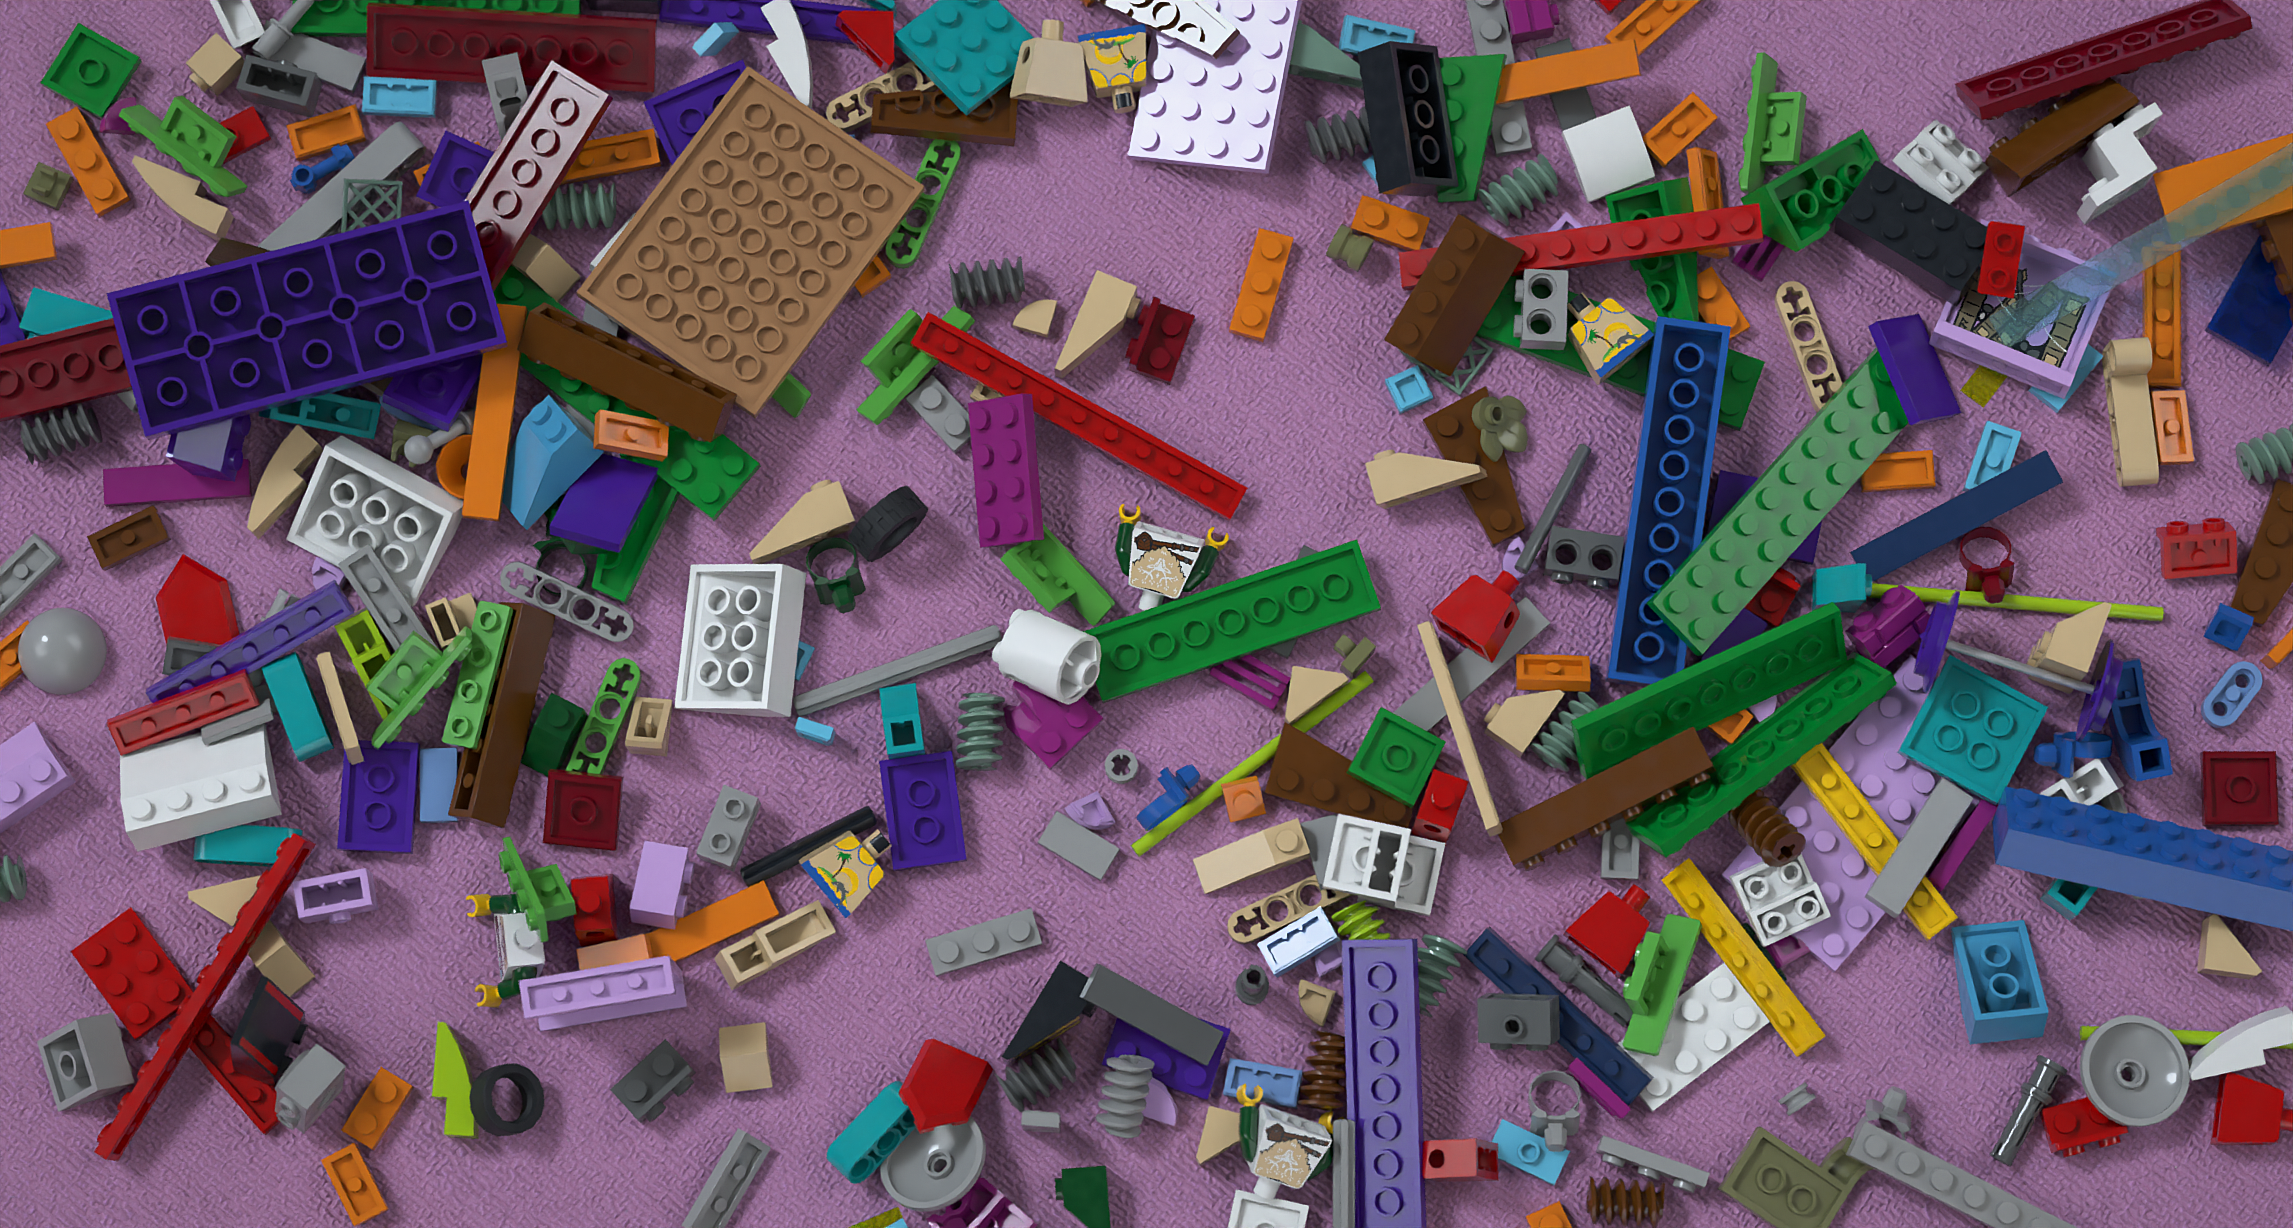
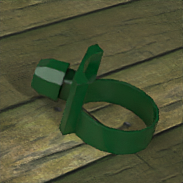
M549 520L546 524V537L550 540L538 541L533 545L537 553L541 555L536 564V568L539 570L544 559L553 551L559 549L568 550L560 537L550 535L551 523ZM578 554L583 560L585 570L584 577L577 587L583 589L588 578V567L584 557ZM536 575L539 582L541 580L540 576ZM544 585L542 586L547 593L555 597H561V593L553 592L545 588Z
M837 537L825 538L815 543L807 554L806 566L814 582L820 604L829 605L834 603L836 609L843 614L853 611L856 605L855 596L861 595L866 590L854 547L845 539ZM841 548L851 552L854 555L853 563L845 572L846 575L838 579L828 580V578L820 577L811 571L813 560L827 549Z

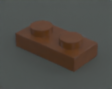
M154 505L87 536L104 571L171 540Z

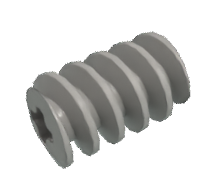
M1121 1055L1108 1058L1107 1064L1115 1068L1116 1071L1104 1073V1078L1112 1082L1113 1085L1103 1086L1101 1092L1109 1096L1110 1099H1102L1098 1103L1100 1108L1108 1112L1097 1114L1095 1119L1097 1122L1104 1124L1106 1131L1112 1135L1122 1138L1138 1137L1141 1134L1138 1125L1144 1119L1141 1111L1146 1108L1147 1104L1144 1097L1148 1095L1150 1090L1147 1083L1152 1079L1150 1069L1155 1064L1152 1060L1138 1055Z

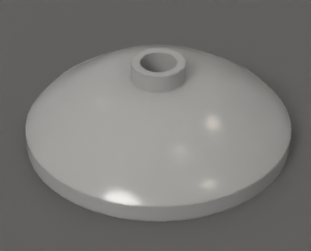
M2137 1015L2113 1018L2099 1026L2089 1036L2082 1050L2080 1076L2084 1090L2096 1109L2116 1123L2130 1127H2145L2157 1124L2171 1116L2180 1107L2187 1094L2190 1074L2186 1053L2176 1036L2164 1025L2153 1019ZM2122 1070L2129 1072L2131 1077L2129 1082L2122 1078Z
M971 1116L965 1124L952 1126V1124L935 1127L934 1131L922 1134L919 1133L916 1127L881 1163L880 1174L885 1189L900 1205L915 1211H934L955 1203L972 1188L983 1169L986 1156V1143L983 1132ZM947 1165L945 1169L940 1172L941 1168Z

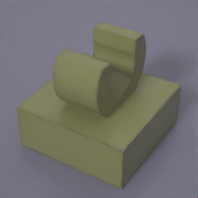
M38 162L23 194L31 200L59 211L74 178L67 173Z
M398 419L393 428L391 460L396 461L399 455L405 456L404 446L410 437L415 435L427 437L433 434V431ZM409 461V467L413 468L417 465Z
M1343 634L1334 644L1335 647L1333 648L1340 656L1345 658L1341 663L1340 671L1352 679L1374 654L1376 646L1366 637L1356 645Z

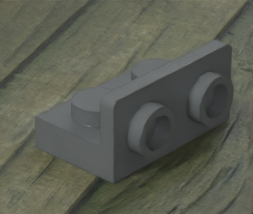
M665 1039L610 1090L640 1123L646 1119L652 1122L667 1108L663 1104L673 1094L677 1097L681 1096L694 1084L691 1078L696 1072Z

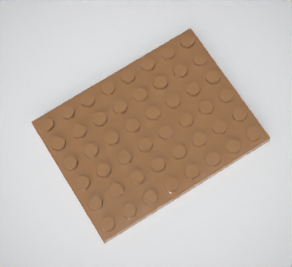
M747 66L579 288L577 296L679 367L736 393L737 397L734 404L756 419L925 191V186Z

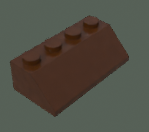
M2110 77L2106 78L2105 82L2099 85L2082 86L2077 90L2079 95L2068 102L2066 98H2063L2048 109L2050 114L2039 121L2034 117L2024 123L2018 129L2020 134L2011 140L2005 136L1989 147L1991 153L1984 163L1989 167L1988 169L2007 196L2011 197L2086 148L2087 144L2095 138L2093 135L2099 129L2109 123L2116 127L2124 120L2123 116L2138 105L2140 101L2137 96Z
M1458 214L1384 340L1416 360L1451 377L1526 251L1464 214Z

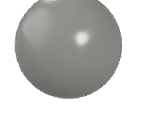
M54 608L34 617L23 630L18 644L19 663L27 679L40 690L56 695L73 694L92 684L101 673L107 655L106 640L99 625L85 613L71 608Z

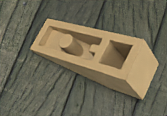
M1096 271L1055 366L1056 377L1064 378L1124 327L1127 318L1132 320L1135 318L1141 303V299L1136 298L1137 286L1101 271Z
M1395 450L1377 453L1374 455L1373 461L1365 463L1376 505L1383 509L1487 477L1486 470L1479 465L1401 452L1395 454Z
M829 479L812 485L810 487L811 491L805 493L749 553L753 564L769 562L813 545L825 538H831L852 530L856 523L840 482L832 483Z
M1296 818L1194 858L1193 863L1204 894H1208L1309 859L1310 850L1300 822Z

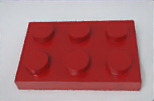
M132 907L70 951L136 1041L175 1014L182 1001L194 993L189 983Z

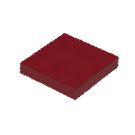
M2202 751L2200 753L2202 826H2277L2279 824L2276 751Z
M550 769L548 771L543 843L616 851L618 848L624 777Z

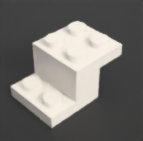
M2155 102L2146 108L2142 104L2134 107L2123 116L2124 120L2116 127L2112 123L2107 124L2093 135L2095 138L2087 144L2089 149L2082 160L2097 182L2088 189L2089 193L2081 199L2083 204L2077 211V215L2084 225L2144 188L2158 169L2138 141L2151 132L2163 115Z
M1338 814L1322 888L1358 895L1357 901L1359 902L1367 900L1365 903L1430 917L1445 843L1410 836L1411 829Z

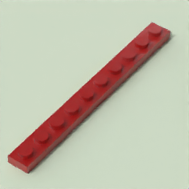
M1759 203L1504 239L1526 251L1511 275L1518 276L1523 275L1524 269L1563 270L1764 242L1761 208ZM1438 247L1398 252L1401 285L1404 291L1415 288Z
M927 312L910 343V346L1002 397L1032 394L1033 412L1035 415L1228 521L1232 518L1247 490L1246 486Z
M293 833L291 838L287 837L280 844L276 852L278 857L271 870H265L260 876L256 885L258 888L256 894L251 901L245 902L240 908L236 917L239 920L231 933H226L217 946L219 953L211 965L208 964L202 969L197 978L199 985L192 996H187L177 1010L179 1017L172 1028H167L157 1042L159 1049L152 1060H147L137 1074L139 1081L132 1092H127L117 1106L119 1113L112 1124H107L97 1138L99 1145L94 1151L105 1160L118 1161L312 852L316 845L314 842L304 836Z

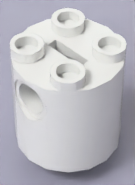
M1017 609L1013 612L1009 620V628L1005 632L1002 641L996 644L992 653V660L998 663L999 670L1004 677L1025 684L1029 688L1065 704L1078 701L1094 685L1100 670L1101 647L1096 637L1031 609L1027 611Z

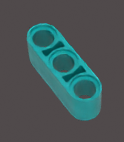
M295 651L262 666L264 677L299 762L334 749L333 740L298 653Z
M239 825L196 836L193 861L211 864L272 867L278 858L276 852L283 840L287 837L291 838L293 833L302 836L303 830L287 827Z
M895 1081L886 1086L828 1148L826 1155L828 1162L849 1182L858 1184L866 1180L916 1128L914 1124L915 1118L908 1106L904 1105L899 1096L903 1082Z

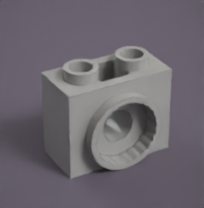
M317 1043L311 1050L307 1049L302 1052L287 1068L276 1085L275 1112L278 1113L276 1115L278 1120L291 1130L297 1128L304 1134L342 1091L346 1066Z

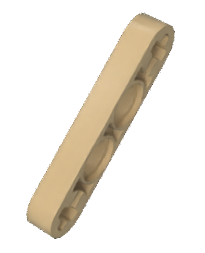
M911 61L835 98L827 107V120L846 133L871 122L872 108L865 103L866 95L874 90L881 93L901 92L897 87V81L904 75L915 77L917 86L914 90H920L922 93L932 92L938 89V87L928 76L927 80L929 83L923 84L921 73L917 70L919 67ZM858 98L860 108L865 113L864 115L859 116L857 109L848 114V122L843 123L841 119H833L837 116L836 110L842 107L845 112L854 109L855 103L853 100Z
M1789 281L1782 284L1777 290L1774 299L1775 307L1812 406L1818 413L1826 404H1822L1820 401L1824 396V389L1822 384L1816 388L1813 384L1821 383L1831 377L1832 381H1829L1826 385L1831 396L1843 384L1807 289L1800 282ZM1787 291H1791L1792 295H1799L1801 297L1796 303L1799 314L1806 310L1807 314L1799 315L1793 320H1789L1788 317L1793 316L1794 309L1790 302H1783ZM1800 323L1809 324L1814 330V337L1809 341H1800L1794 334L1795 326ZM1821 357L1827 366L1825 373L1815 375L1809 372L1806 365L1809 358Z
M1313 875L1233 913L1228 920V935L1238 944H1249L1292 924L1320 906L1325 909L1353 894L1331 890L1335 897L1328 899L1327 890H1321L1320 902L1314 906H1307L1300 899L1301 890L1306 886H1315L1320 891L1316 875ZM1275 901L1284 903L1288 909L1287 917L1279 922L1271 920L1266 912L1268 905ZM1259 908L1262 920L1268 928L1261 930V925L1258 923L1250 928L1251 935L1245 937L1242 932L1235 933L1234 928L1238 926L1237 919L1243 917L1245 922H1249L1257 918L1253 910Z

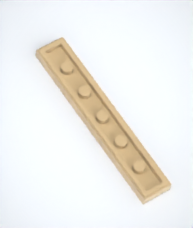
M1430 621L1418 624L1417 627L1485 828L1490 837L1500 834L1503 828L1436 630Z

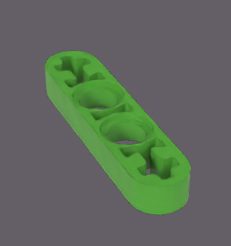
M934 139L928 147L915 180L922 183L924 179L933 177L939 180L941 188L934 195L922 193L910 210L918 209L926 214L927 219L924 225L917 228L911 227L906 222V215L888 239L886 244L887 258L896 268H909L915 264L960 163L961 152L957 141ZM945 146L950 147V152L954 156L953 158L946 157L942 164V171L947 172V175L936 169L939 162V155L936 150L943 151ZM932 165L935 169L928 168V166ZM903 229L912 236H920L918 240L911 236L908 242V250L911 252L910 256L904 254L901 259H898L893 248L894 246L901 247L905 240V233H899L900 230Z
M621 658L615 660L609 666L566 771L581 772L586 762L579 759L581 754H584L591 760L600 761L597 767L590 763L587 773L603 774L641 683V671L634 661ZM625 667H630V673L634 679L632 681L626 680L621 689L622 693H628L626 699H623L617 693L607 692L609 686L615 690L618 687L619 678L615 675L616 671H624ZM606 700H616L620 704V713L614 719H605L601 716L600 708ZM595 733L604 735L607 741L606 747L599 753H591L586 747L588 737Z

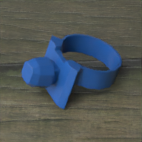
M2077 731L2054 732L2053 743H2042L2034 747L2033 759L2038 764L2051 766L2052 770L2064 777L2071 778L2073 777L2074 757H2110L2112 755L2113 738L2105 734L2088 732L2081 742H2077Z
M1192 764L1185 765L1177 770L1175 777L1168 767H1165L1160 772L1161 776L1157 780L1167 792L1155 799L1136 816V819L1145 831L1156 827L1187 803L1186 799L1189 798V795L1184 789L1189 791L1198 783L1201 777Z

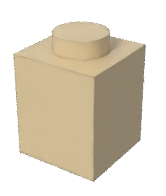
M215 33L186 62L192 72L189 79L201 91L205 92L209 88L218 97L241 74L244 59L222 37Z

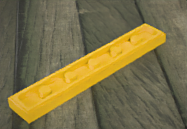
M1822 743L1818 744L1802 755L1799 761L1791 765V767L1870 869L1878 876L1899 844V841ZM1925 875L1902 909L1927 941L1958 918Z
M1690 858L1682 862L1662 879V882L1688 916L1701 922V933L1766 1015L1796 1057H1799L1826 1036Z

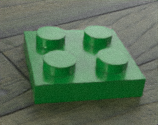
M78 23L40 83L48 90L102 120L108 109L117 102L142 60L137 55Z
M1380 707L1346 773L1411 808L1415 804L1446 741Z

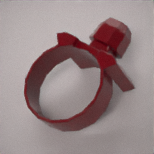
M1978 527L1967 532L1960 542L1959 560L1963 568L1967 570L1965 591L1982 592L1984 599L1990 604L2003 601L2005 588H2008L2013 580L2015 563L2010 561L2011 542L2000 530L1992 527ZM1991 538L2000 542L2005 547L2008 556L2000 563V566L1982 568V566L1974 564L1967 559L1962 550L1971 540Z

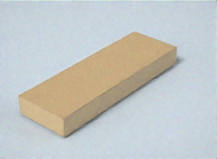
M330 651L319 654L316 658L348 761L352 765L363 762L362 752Z

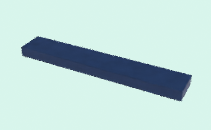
M2044 450L1849 553L1855 564H1866V574H1871L1873 582L2063 483V480L2047 450Z
M1490 926L1469 947L1468 953L1466 955L1463 954L1504 993L1559 995L1560 1039L1557 1042L1575 1059L1578 1058L1628 1106L1654 1079L1649 1072Z

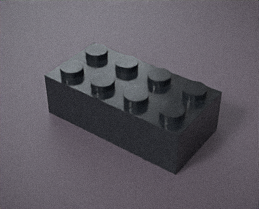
M1388 41L1358 52L1359 71L1362 78L1365 110L1367 112L1370 144L1373 151L1379 194L1428 197L1459 187L1437 46Z
M1878 161L1873 163L1836 216L1835 234L1956 307L1980 274L1987 227Z

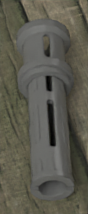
M1554 934L1534 959L1537 962L1543 961L1559 974V980L1562 983L1565 982L1567 984L1570 982L1624 1027L1633 1014L1625 999L1584 964L1585 960L1582 955L1572 953L1559 942V936Z
M1250 965L1249 969L1245 968L1236 980L1235 992L1237 997L1247 1005L1259 1004L1266 998L1269 990V981L1265 971L1258 965ZM1250 978V980H1251L1252 982H1256V981H1258V980H1259L1260 982H1259L1258 985H1256V984H1250V983L1247 981V979Z
M2038 1055L2036 1058L2038 1064L2027 1083L2021 1085L2020 1092L2023 1095L2001 1133L1997 1144H1995L1990 1153L1992 1158L2009 1167L2012 1166L2042 1107L2051 1104L2053 1100L2051 1094L2060 1077L2066 1076L2068 1072L2067 1069L2041 1055Z

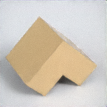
M471 593L450 601L445 597L425 605L443 650L447 648L465 626L469 629L472 628L477 604Z
M765 1022L719 1028L720 1061L726 1093L771 1088L772 1070Z

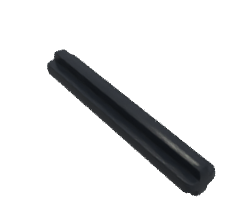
M865 806L741 868L740 874L748 887L763 880L765 881L799 864L798 860L845 832L851 831L854 835H857L875 826L877 819L869 806Z

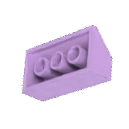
M33 722L0 745V834L76 782L36 722Z

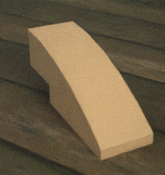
M136 155L134 156L132 163L147 185L166 207L182 221L202 234L217 241L222 237L225 238L234 216L228 208L204 199L207 190L200 181Z
M298 424L281 443L268 463L258 484L247 526L258 539L307 490L308 485L300 476L323 452L322 447Z
M817 900L756 930L751 936L719 951L714 959L731 990H734L835 934L836 931L821 903Z

